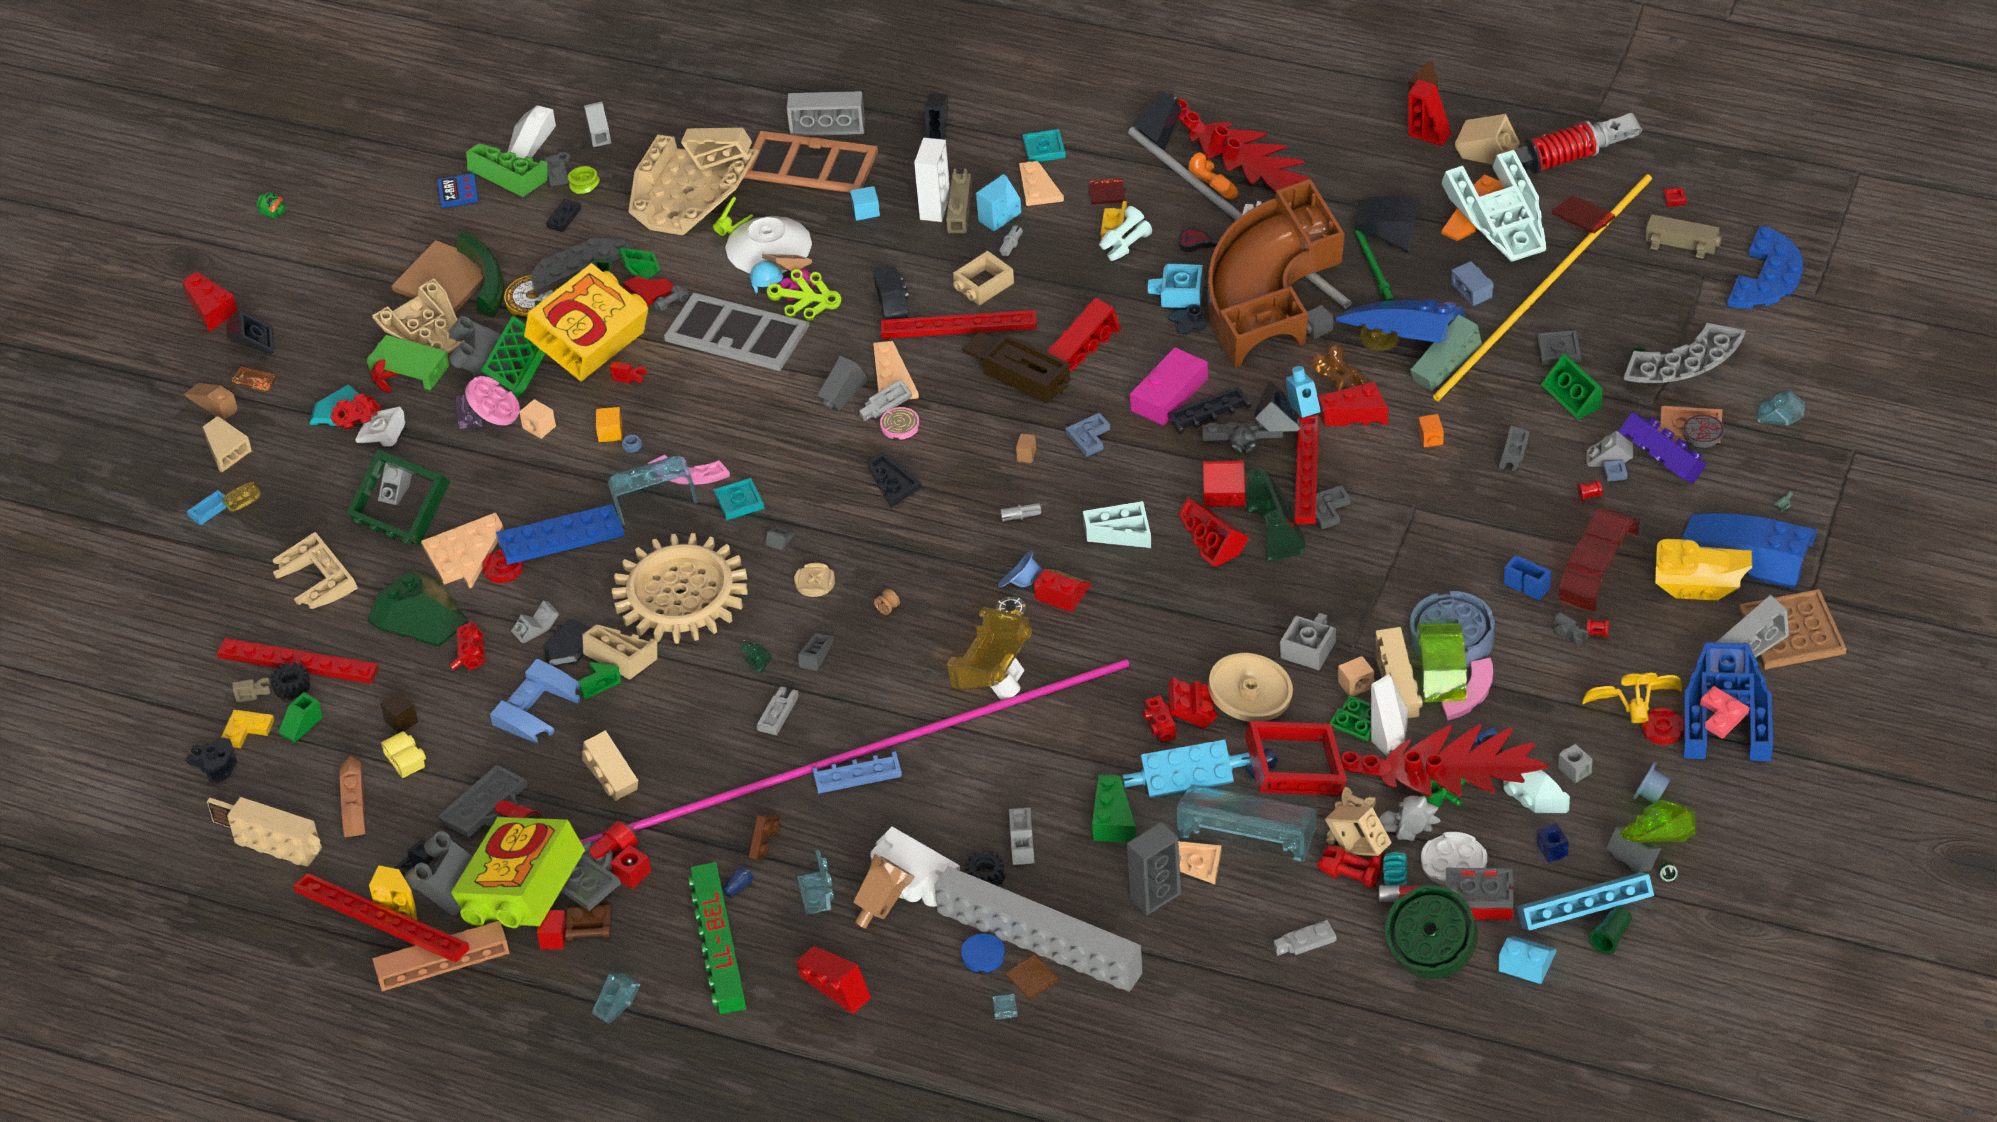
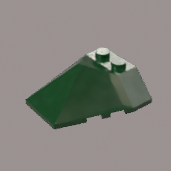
M407 570L378 594L367 619L370 624L383 632L393 631L399 633L401 637L411 636L416 638V641L438 647L455 635L458 627L469 623L438 579L427 572Z

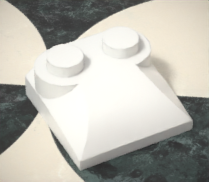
M401 407L377 411L378 415L371 417L372 421L363 423L355 439L356 442H380L382 446L394 445L405 425L404 411Z

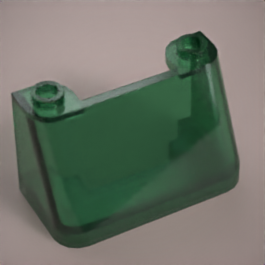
M1263 469L1245 471L1246 507L1248 512H1252L1254 509L1260 512L1261 517H1264L1267 532L1265 554L1268 561L1302 554L1305 550V539L1299 525L1295 524V515L1287 496Z

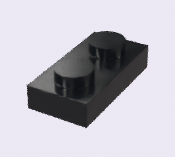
M563 199L547 220V228L564 232L581 210L580 203Z

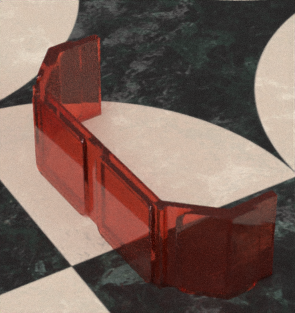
M1599 508L1596 511L1567 563L1559 588L1561 602L1593 612L1596 611L1597 595L1603 575L1626 534L1638 536L1640 519L1606 508Z

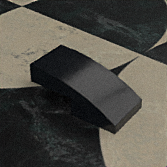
M420 840L408 849V857L394 867L400 870L404 879L405 874L417 864L425 863L429 865L434 857L428 855L424 849L425 841Z

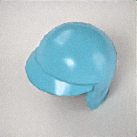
M761 261L753 266L750 272V279L755 293H758L757 287H768L771 284H779L782 281V271H780L775 263Z

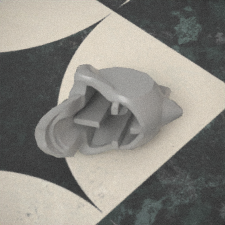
M1425 796L1406 797L1403 799V802H1399L1400 808L1398 813L1387 811L1379 818L1386 832L1396 833L1397 839H1406L1410 842H1413L1416 835L1422 831L1431 832V825L1440 822V819L1434 815L1438 807L1427 803Z

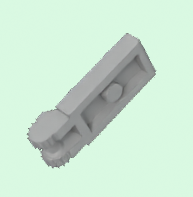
M781 686L757 724V731L777 736L798 699V690L793 689L786 699L787 689Z

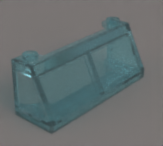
M1191 784L1177 806L1178 837L1189 838L1192 831L1199 834L1201 827L1282 843L1283 851L1291 850L1294 853L1293 860L1302 862L1305 861L1318 823L1317 809L1194 784Z

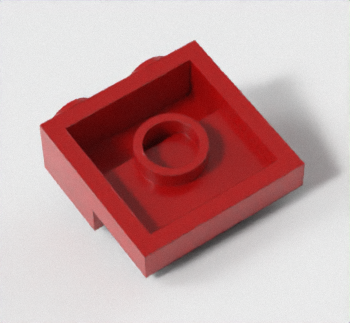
M1174 677L1168 682L1170 714L1203 729L1215 721L1217 711L1214 710L1213 705L1215 703L1210 697L1208 685L1196 680L1189 685Z

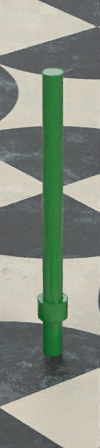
M1354 225L1353 230L1376 277L1380 293L1384 295L1386 301H1394L1391 286L1385 280L1364 234L1356 230Z

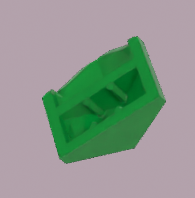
M619 248L618 251L625 267L635 277L640 276L644 279H650L660 271V266L654 252Z

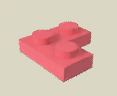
M1715 686L1701 698L1700 704L1715 713L1705 723V728L1722 739L1749 713L1748 706Z

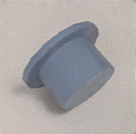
M1653 762L1632 799L1636 800L1638 795L1656 805L1671 780L1668 776L1654 769L1657 762Z

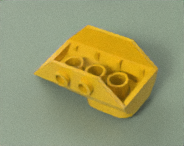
M1663 539L1657 544L1655 583L1676 599L1718 601L1740 588V580L1747 571L1752 569V550L1700 547L1692 540Z

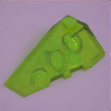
M1659 800L1644 809V814L1638 815L1636 822L1630 823L1620 833V837L1636 843L1686 841L1687 838L1696 834L1695 810L1665 800Z

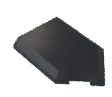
M572 618L569 619L544 645L546 663L554 667L558 664L568 663L570 665L577 663L585 655L583 654V634L591 629V627Z

